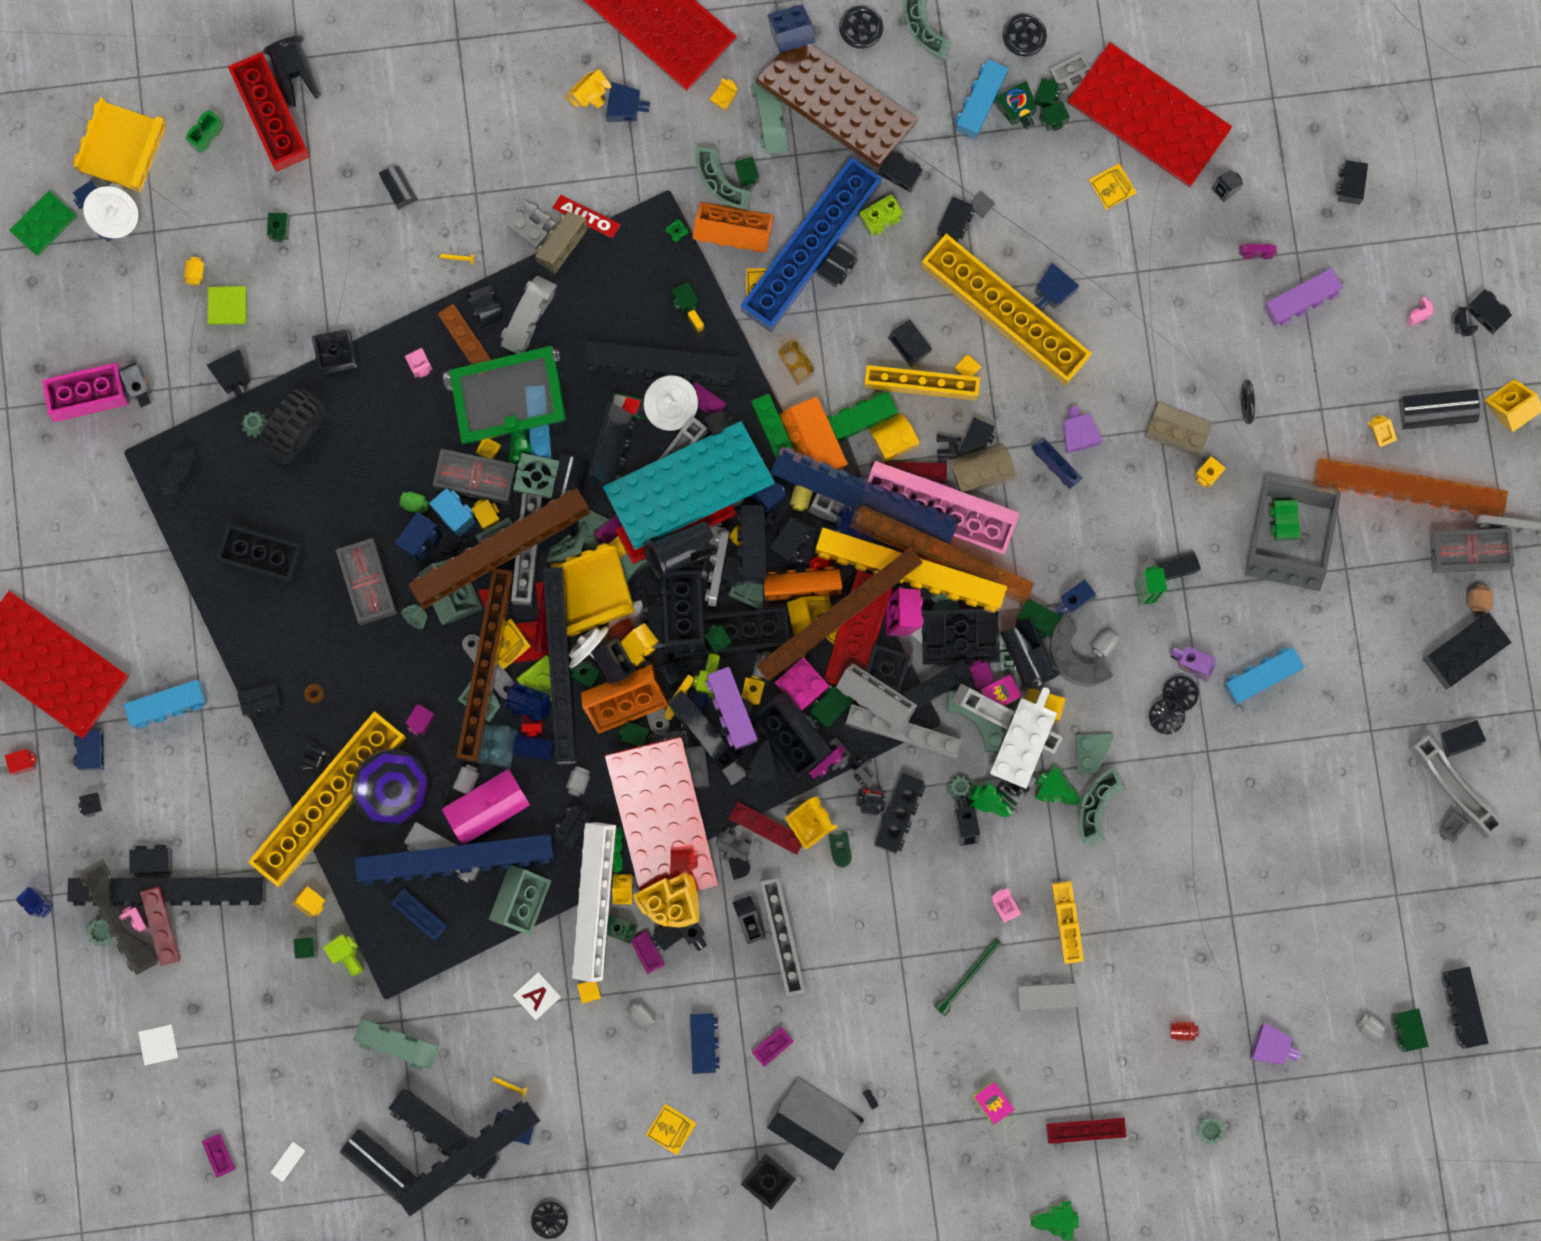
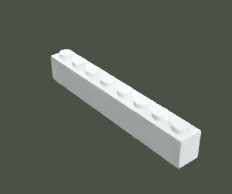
M598 822L585 823L572 979L587 982L603 981L616 825Z

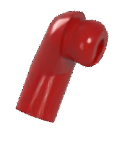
M817 555L810 560L809 566L814 571H819L818 567H831V562Z

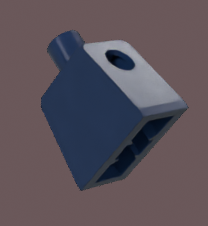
M611 82L606 112L607 122L637 121L638 111L649 113L650 102L640 100L639 90Z
M1051 263L1035 290L1039 298L1035 301L1034 305L1041 311L1048 304L1056 309L1076 293L1080 285L1055 264Z
M1084 579L1060 597L1062 602L1056 605L1054 609L1060 616L1068 611L1073 614L1095 599L1097 595ZM1072 597H1076L1077 602L1073 605L1070 604L1069 600Z

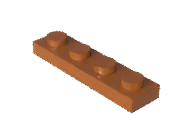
M454 304L438 313L439 318L471 365L491 360ZM486 372L477 373V374H478V376L480 377V376H482L483 374H485Z

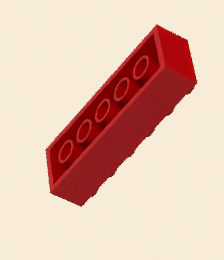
M263 52L228 66L275 171L278 172L310 158Z

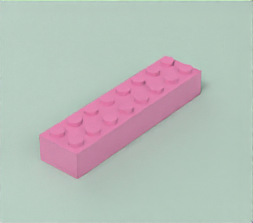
M875 461L867 481L873 485H880L890 492H897L907 499H914L926 507H933L943 514L954 516L959 520L954 537L1005 554L1019 512Z

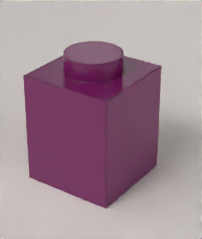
M982 660L971 663L972 667H969V670L973 675L971 680L975 691H979L995 682L988 662L982 663Z
M417 704L405 724L409 726L408 731L416 736L419 733L424 735L436 715Z

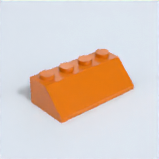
M700 202L695 219L693 239L700 242L716 243L720 246L728 245L737 249H749L758 253H767L774 215Z
M818 397L792 406L779 415L796 453L808 455L813 460L827 463L837 470H841L848 465Z
M835 567L823 568L824 571L805 569V572L797 573V570L786 571L785 574L778 575V572L766 573V581L763 584L765 602L810 596L841 595L840 570H835Z
M652 665L634 671L629 677L613 684L607 682L581 692L582 706L598 734L663 709L668 705L661 681Z

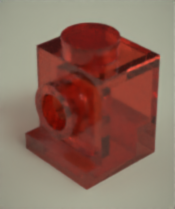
M670 850V874H674V870H678L679 873H689L690 870L698 868V856H694V850Z

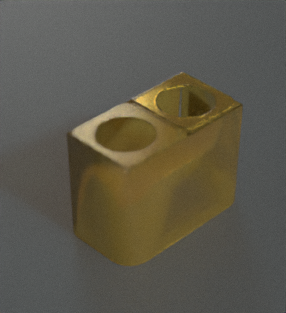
M791 340L779 348L778 357L797 386L814 376V366L797 341ZM788 352H794L797 355V362L793 365H789L784 361V356ZM799 367L805 368L808 372V375L801 380H798L794 375L795 370Z

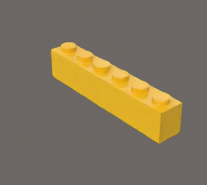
M867 365L864 389L977 401L980 377Z

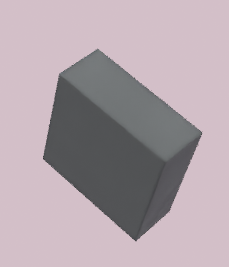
M980 191L970 204L973 205L972 211L983 219L995 205V202Z

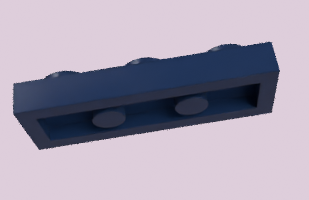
M1044 437L1031 447L1035 455L1069 489L1082 480V477Z
M404 888L391 902L394 907L433 941H436L448 927Z

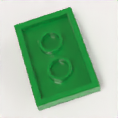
M48 190L9 231L38 257L77 216Z

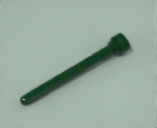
M999 939L993 940L945 999L942 998L941 1001H937L934 1007L941 1014L946 1016L950 1012L951 1003L999 947L1001 944Z

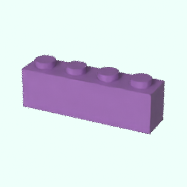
M1331 268L1272 299L1263 308L1274 327L1279 324L1284 326L1291 321L1290 318L1294 316L1301 317L1307 313V309L1311 307L1316 309L1324 304V300L1328 298L1333 300L1338 297L1343 286Z
M727 667L707 675L708 680L705 683L708 691H713L715 698L712 701L715 709H720L722 717H719L722 727H727L729 735L726 737L730 747L734 745L735 750L757 742L756 734L730 668Z

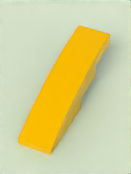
M1072 882L1052 883L1064 964L1082 962L1084 959Z

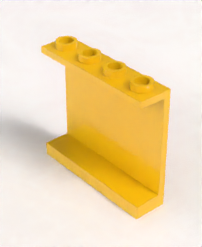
M100 97L93 107L94 114L92 119L88 120L86 135L80 140V150L74 156L73 166L81 173L141 192L167 123L164 118L156 116V119L109 104L104 98Z
M602 544L597 546L595 551L587 550L582 552L580 557H569L565 559V563L561 564V562L550 565V568L563 567L568 637L635 613L616 546Z

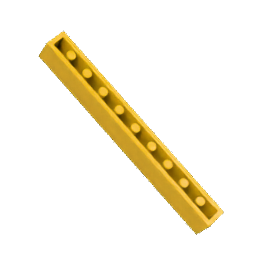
M822 528L815 552L822 559L829 560V558H832L841 565L847 566L851 564L860 571L865 572L866 569L873 571L874 575L902 554L901 552L826 528ZM921 559L923 564L899 582L910 583V586L916 589H921V587L929 589V592L935 595L945 594L947 598L954 601L961 599L966 601L967 605L973 607L979 605L984 607V610L992 613L1000 611L1007 589L1005 585Z

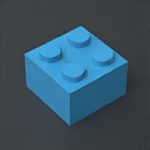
M446 488L429 504L451 531L460 537L475 524L473 519L475 515L466 504L464 506L461 504V498L454 490L450 492Z

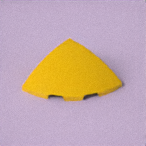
M686 872L671 880L665 878L633 895L641 912L659 925L685 927L699 922V901L693 876Z

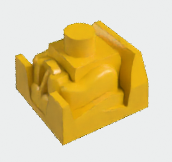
M596 69L589 71L563 97L574 108L578 106L586 108L588 105L593 104L598 109L605 103L601 96L605 93L606 89L611 88V85L603 73Z
M819 797L808 799L785 817L805 850L815 845L821 838L838 827L837 824L832 825L829 814L819 805L821 802Z

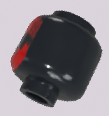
M864 789L861 795L858 794L856 806L860 807L861 813L878 815L881 811H884L886 797L883 796L882 792L872 789Z

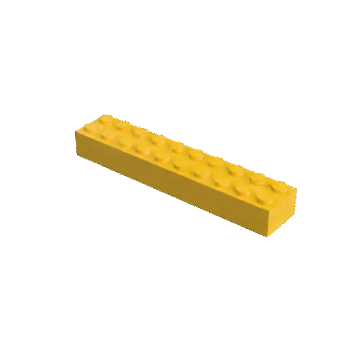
M945 234L922 261L921 268L1065 387L1090 359L1092 353L949 235Z
M374 711L251 857L248 863L277 887L282 888L353 803L351 784L359 764L376 751L390 748L398 749L406 740V737Z

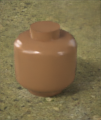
M1476 585V588L1469 590L1467 607L1472 610V613L1485 614L1492 609L1494 594L1487 589V586Z

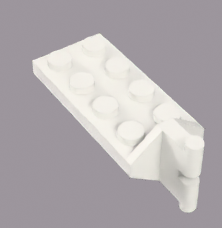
M1043 687L1041 689L1036 704L1021 698L990 774L1027 788L1057 716L1056 712L1044 708L1050 693L1048 688Z

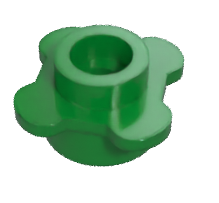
M675 220L670 226L666 227V233L672 236L674 242H678L682 236L688 234V229L684 228L681 220Z

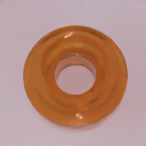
M311 684L306 687L304 696L308 702L318 703L323 699L324 691L321 686ZM317 691L318 695L316 697H312L311 692Z

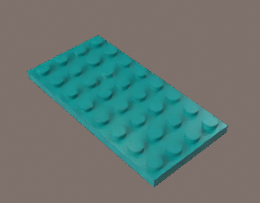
M740 421L714 436H708L603 486V489L634 550L643 547L644 540L649 539L653 542L773 485L774 480L743 423Z

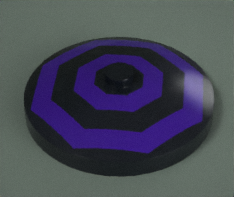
M383 749L366 757L357 767L351 784L352 799L358 811L367 820L380 826H397L413 819L424 807L429 793V779L424 766L416 757L400 749Z

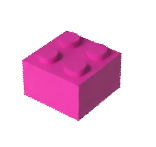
M899 588L891 593L885 611L886 635L908 637L922 627L924 621L923 615H921L923 598L920 590Z
M804 657L774 684L781 693L786 690L802 712L829 688V685Z

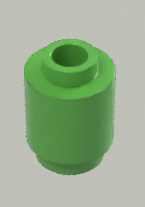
M403 492L400 499V507H403L406 511L418 512L422 515L424 511L427 512L429 501L427 496L413 492Z

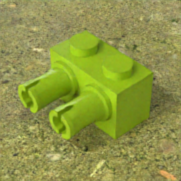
M892 194L859 212V219L869 236L874 234L877 236L883 233L889 225L895 226L899 224L903 217V212Z
M709 654L705 670L700 671L699 675H695L693 686L698 695L715 698L713 691H708L705 681L708 680L707 675L718 670L719 655Z
M342 934L323 947L332 963L335 965L343 963L351 976L356 977L364 971L355 957L358 953L356 950L358 945L353 937Z

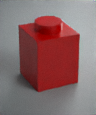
M29 749L4 755L9 774L11 775L36 769L37 757Z

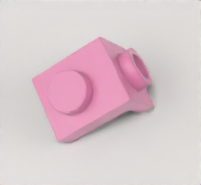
M1008 888L999 890L991 896L993 905L1003 923L1021 915Z

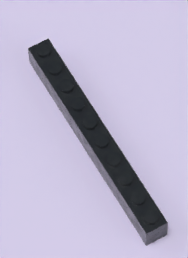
M264 877L68 878L67 902L73 903V906H85V903H93V906H105V902H112V906H124V902H132V906H143L140 891L161 886L164 901L171 902V906H182L183 902H190V906H202V902H210V906H221L222 902H229L230 906H241V902H249L250 906H260L261 902H266V878Z

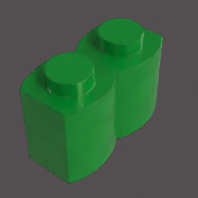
M207 110L200 116L197 125L190 128L185 139L189 146L202 153L209 147L211 139L221 132L223 123L217 115Z
M1297 500L1274 501L1272 506H1269V516L1273 517V525L1270 528L1271 536H1274L1275 541L1298 540L1300 538V524Z

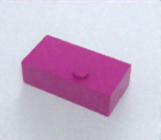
M117 362L42 380L48 415L53 422L129 405L125 384L118 371L120 367Z
M507 769L447 805L442 811L461 844L465 845L525 809L530 804L512 773Z

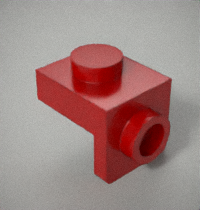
M524 715L522 733L526 734V737H538V734H543V716Z

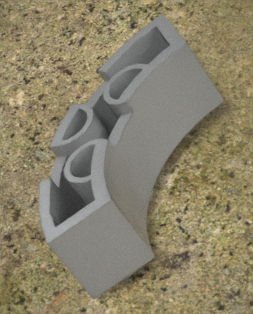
M536 276L533 281H528L525 287L526 292L519 302L508 328L505 327L501 334V338H503L502 347L517 354L523 353L528 348L536 329L535 324L552 301L557 287L556 284L539 276Z

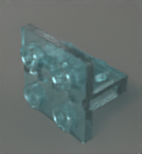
M486 725L479 763L511 768L517 730L510 729L509 726Z

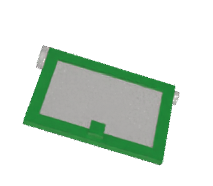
M548 346L444 372L443 380L445 387L448 391L453 390L462 444L566 421L556 361L560 360L558 350H554L553 346Z

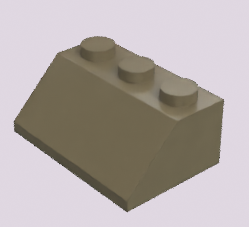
M568 212L565 216L562 215L557 222V228L551 230L547 235L546 243L543 246L540 245L536 250V261L556 274L588 230L584 217Z
M1158 402L1145 437L1199 457L1206 442L1211 422Z
M1003 443L948 460L957 489L966 494L1014 480L1016 476L1011 458Z

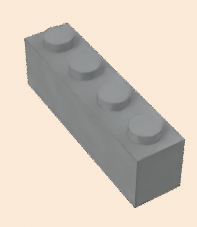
M855 664L850 665L845 670L836 687L841 690L842 694L850 696L860 706L873 711L874 715L882 717L892 727L900 730L908 723L918 706Z
M418 823L414 824L404 842L408 845L407 849L410 851L458 846ZM472 869V873L460 874V871L456 872L459 873L458 878L468 883L469 879L475 880L480 869Z

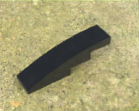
M682 690L667 702L683 727L703 747L711 760L716 762L729 749L709 721Z

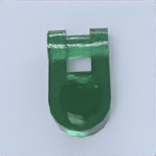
M847 831L841 832L840 835L829 834L828 840L834 864L840 868L847 867L852 860ZM843 842L844 847L836 849V843Z

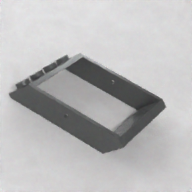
M1266 475L1261 489L1245 576L1320 591L1327 572L1341 491ZM1266 496L1284 500H1297L1299 503L1331 509L1321 567L1256 554Z

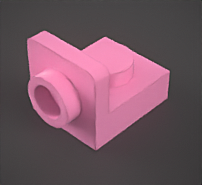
M1426 297L1421 298L1419 301L1421 308L1410 312L1411 315L1407 319L1409 326L1422 322L1433 315V304Z
M422 348L405 356L415 378L418 376L420 378L424 377L432 370Z
M130 906L122 911V915L118 916L123 921L132 917L130 920L131 924L139 932H145L150 929L138 907L133 908V906Z

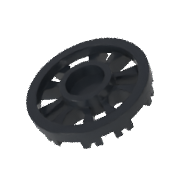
M1176 676L1166 682L1162 696L1165 699L1166 695H1172L1173 700L1181 702L1184 711H1188L1197 703L1199 691L1195 682L1190 678ZM1179 679H1182V686H1179ZM1175 681L1176 688H1172L1169 684ZM1186 681L1192 684L1189 688L1184 687ZM1166 689L1173 690V693L1166 691ZM1195 689V692L1188 693V690ZM1189 695L1195 696L1193 702L1188 699ZM1185 700L1189 703V707L1185 704ZM1177 708L1176 710H1174V711H1177V712H1181V710H1180L1179 708Z
M1169 698L1161 699L1151 707L1149 721L1157 732L1165 735L1173 734L1182 728L1185 722V711L1176 700ZM1162 702H1168L1167 709L1163 708ZM1172 703L1176 704L1173 710L1170 709ZM1157 705L1162 709L1161 712L1156 708ZM1180 708L1182 714L1176 715L1174 710ZM1153 711L1158 712L1159 717H1152ZM1175 717H1180V718H1182V721L1174 720V719H1175ZM1160 719L1161 722L1154 724L1153 721ZM1172 722H1176L1179 726L1174 729ZM1159 724H1164V730L1157 728ZM1167 724H1170L1171 731H1167Z
M553 1201L543 1202L534 1209L531 1216V1225L535 1233L540 1237L554 1239L566 1230L568 1215L564 1207L559 1203ZM547 1205H550L551 1212H547ZM554 1205L560 1208L557 1213H553ZM543 1207L545 1214H540L538 1209ZM563 1212L564 1216L557 1218L556 1215ZM535 1215L542 1216V1220L535 1219ZM558 1220H565L564 1226L559 1225ZM542 1222V1227L537 1229L535 1223ZM555 1225H557L558 1228L561 1230L559 1233L554 1228ZM543 1227H546L547 1229L545 1233H540ZM549 1228L553 1229L554 1235L548 1236Z

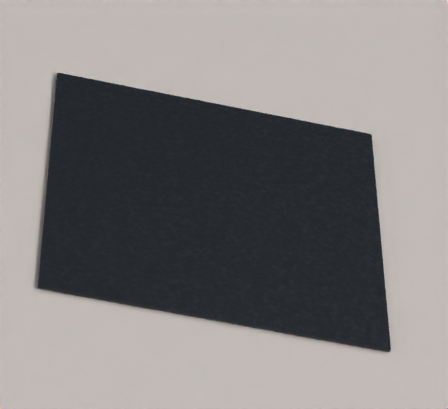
M665 191L609 218L621 224L613 238L591 227L588 228L556 274L539 264L535 258L536 254L531 255L354 340L353 346L357 368L321 375L318 371L317 361L314 359L248 391L242 398L235 397L125 450L124 455L237 692L241 693L273 683L278 686L283 707L278 708L279 712L260 713V717L251 719L292 807L304 796L374 711L406 737V740L398 749L410 753L422 763L428 775L429 790L448 747L458 751L466 706L459 702L458 698L471 682L475 664L463 649L462 642L466 636L471 634L480 638L485 607L479 590L489 589L493 570L471 582L483 609L456 622L442 625L432 604L424 609L427 614V620L424 628L419 630L408 624L401 614L404 608L412 604L421 607L408 584L412 583L415 578L420 577L418 573L429 565L448 560L453 556L436 548L435 543L429 546L427 556L417 562L400 551L395 544L416 514L400 507V499L403 492H413L427 496L429 503L442 492L433 488L441 449L479 456L475 452L481 441L464 445L461 442L449 370L471 364L439 318V312L454 304L490 359L494 360L517 354L501 346L503 340L501 334L505 327L508 328L512 316L526 292L525 287L528 281H533L536 276H539L557 285L552 301L536 322V329L528 348L524 352L552 346L566 421L549 424L552 460H558L559 453L581 458L590 463L582 497L587 503L589 510L607 519H611L616 513L604 489L592 486L593 480H590L589 474L608 401H612L613 392L644 400L651 384L663 376L646 377L641 373L627 375L622 371L608 373L603 369L589 371L583 364L586 341L737 357L735 384L731 383V385L727 386L721 385L716 381L708 384L700 382L701 380L697 379L688 382L692 386L695 382L727 404L722 412H726L727 416L731 415L735 424L740 421L743 423L765 466L771 472L775 458L752 408L751 401L769 394L778 415L783 413L706 259L696 240L693 239V234L671 191ZM675 220H681L684 228L688 229V234L682 236L678 242H674L672 236L666 233V227L670 226ZM687 282L690 283L699 301V306L695 312L704 324V330L697 333L688 319V314H682L680 309L676 310L672 302L674 299L672 289ZM486 285L487 287L491 285L495 296L492 298L495 303L499 302L503 313H500L501 320L480 328L466 294ZM422 348L432 370L424 377L420 378L418 376L415 378L405 356ZM335 349V350H333V352L330 353V354H333V356H334V355H337V352H339V351H338L337 349ZM544 358L490 370L480 377L478 374H473L460 378L470 432L505 424L504 417L516 415L517 421L528 419L526 387L545 385L548 414L554 413ZM304 389L324 404L326 408L325 415L313 437L301 452L289 463H280L260 449L258 444L259 434L254 438L253 435L247 436V432L242 431L243 425L241 422L244 420V415H249L250 411L253 413L259 411L260 414H265V420H268L275 409L293 390ZM697 408L694 418L705 426L704 417L708 415ZM633 419L632 421H635L633 432H629L630 446L629 450L624 452L623 457L626 458L624 469L620 468L619 476L622 478L658 461L681 429L667 431L656 427L649 419L648 421ZM528 429V439L530 440V431ZM511 434L490 438L502 446L494 460L509 463ZM195 448L198 451V463L193 476L181 488L163 494L159 490L158 470L164 469L171 464L175 450ZM531 463L523 470L531 472L536 466H533V463ZM546 465L542 466L541 471L543 474L551 476L549 468ZM533 472L531 479L538 482L542 479V475L539 472ZM773 475V480L776 483L779 482L784 487L786 495L783 504L773 511L776 520L772 528H768L765 532L766 573L778 572V575L790 570H797V573L805 572V569H812L809 564L777 563L776 555L770 552V547L777 538V526L779 523L786 524L792 517L802 524L815 525V552L822 528L835 532L838 531L841 534L845 533L841 527L808 512L817 494L814 491L808 509H804L803 512L794 510L793 506L790 505V500L794 487L797 484ZM522 477L524 484L531 488L532 483L529 478ZM543 481L537 485V488L543 489L549 482ZM513 491L510 505L495 503L499 510L497 516L500 522L510 518L513 524L516 520L520 519L523 493ZM458 495L461 498V504L463 506L466 504L470 509L474 507L476 502L481 500ZM543 497L542 508L546 506L548 498ZM746 497L739 506H734L733 508L735 512H740L741 505L755 504L749 497ZM429 504L427 512L424 511L422 515L437 525L440 530L439 535H441L443 530L454 534ZM735 516L722 522L720 527L727 528L730 536L737 525L740 526V523H736ZM473 517L475 524L460 536L461 539L468 540V548H473L479 544L476 535L483 532L476 517ZM579 520L575 523L572 536L579 532ZM227 524L302 545L304 553L294 584L290 585L217 562L216 558ZM556 533L538 543L532 606L516 605L510 599L506 622L510 619L514 624L538 621L539 606L536 583H541L544 580L543 568H550V564L546 561L550 548L567 535ZM729 537L724 563H726L727 556L737 558V549L740 548ZM373 538L379 552L397 614L361 626L355 615L336 549ZM516 557L498 566L496 569L508 570L514 573ZM708 557L707 569H678L680 571L700 570L703 616L756 610L729 597L728 595L732 587H728L722 594L718 592L716 607L708 605L709 601H705L707 589L711 590V587L708 585L710 583L708 582L710 571H714L712 562H709L710 557ZM834 560L830 561L831 567H835V570H840L842 586L849 576L857 572L854 565L848 564L845 566L839 563L836 564ZM649 566L637 572L628 585L630 594L644 589L650 606L655 604L654 601L657 598L663 596L658 594L659 591L656 590L658 580L654 577ZM817 568L819 571H824L823 568ZM763 588V609L786 607L789 639H791L794 635L787 602L795 599L765 602ZM841 595L829 596L832 607L842 600ZM884 614L875 645L905 653L897 636L886 635ZM608 623L598 626V628L601 629L607 626ZM588 631L568 637L569 653L578 642L577 640ZM827 638L804 656L823 680L834 648V644ZM475 641L469 642V647L472 648L475 646ZM762 651L721 655L719 657L720 661L717 671L727 667L730 668L740 696L742 695L746 677L750 678L753 675L757 654L762 653ZM674 652L668 653L671 661L653 667L661 681L668 701L673 698L681 686L669 689L661 671L662 666L681 661L675 660ZM589 654L582 660L601 671L596 660ZM644 656L645 660L651 663L649 656ZM708 657L683 660L684 665L689 664L693 673L690 675L695 679V675H699L700 671L705 670ZM538 661L514 663L504 669L517 685V694L511 699H504L493 687V693L501 707L493 719L486 723L479 764L464 761L462 766L470 765L477 769L476 773L479 774L473 790L509 769L530 804L525 809L465 845L542 835L552 836L554 859H551L550 863L538 864V861L530 862V866L519 867V864H511L551 880L534 927L579 904L584 835L572 851L555 840L552 833L556 824H561L565 819L563 814L568 806L572 808L573 805H576L593 816L594 819L591 823L598 822L616 825V828L621 827L624 836L621 839L623 848L620 852L623 859L622 871L618 873L612 871L611 888L613 886L614 874H631L633 877L636 876L605 758L606 754L634 748V746L621 742L622 737H619L622 725L600 734L597 733L582 706L581 692L590 688L571 678L572 673H570L576 760L556 762L552 700L540 709L516 679ZM912 664L902 694L921 684ZM785 670L771 681L761 680L765 682L760 705L759 707L752 705L751 716L773 698L781 694L774 684L786 673ZM602 671L594 687L608 682ZM826 682V683L829 685V687H830L831 685H832L833 687L836 686L835 684H831V683ZM692 685L691 691L687 695L688 698L719 734L721 727L719 717H722L720 709H715L712 701L714 698L698 695ZM505 686L504 692H510L511 687ZM822 694L818 699L821 701L826 695ZM854 700L853 705L868 709L866 707L860 706L857 703V701ZM930 702L914 711L908 723L932 730L940 725V719ZM417 704L436 715L424 735L419 733L418 736L408 731L409 726L405 724ZM810 706L807 707L803 713L806 712L807 715H810L812 708ZM847 709L827 729L819 722L816 723L819 727L816 731L826 744L836 737L851 753L847 759L849 763L842 769L838 767L833 771L831 768L833 764L828 766L829 771L822 777L818 775L813 779L809 774V770L797 779L770 744L777 781L754 786L753 782H749L748 775L734 785H731L705 751L709 787L694 789L707 841L716 837L719 831L724 832L728 827L732 829L739 825L728 819L737 802L762 814L851 770L850 765L853 764L854 759L858 756L865 754L870 759H873L904 742L844 725L848 712ZM542 715L543 734H538V737H526V734L522 733L523 716ZM647 715L629 722L649 729L650 732L646 744L651 743V738L685 734L686 747L684 748L700 746L691 733L683 727L676 715L669 721V729L664 735H656L651 731ZM751 718L750 722L756 734L757 742L735 750L734 745L730 747L728 740L722 739L737 757L746 773L747 769H750V763L761 745L767 740ZM657 722L656 727L662 728L663 723ZM309 740L331 752L330 757L322 755L325 759L320 769L312 767L299 768L304 755L316 759L317 754H319L305 748ZM575 767L590 771V779L585 793L580 794L579 797L569 794V790L566 789L571 771H574ZM452 788L445 807L466 794ZM353 802L313 849L384 999H390L522 933L489 920L508 868L499 869V866H493L490 871H479L475 880L469 879L468 883L458 878L459 873L456 871H452V875L441 876L440 873H435L432 878L421 879V875L413 876V880L408 881L394 878V882L382 883V880L374 881L373 885L363 886L362 882H357L355 858L410 852L407 849L408 845L404 842L415 823L424 826L458 846L462 845L452 830L442 808L428 802L425 803L424 807L413 819L397 826H380L372 823L358 811ZM403 888L448 926L436 941H433L391 904Z

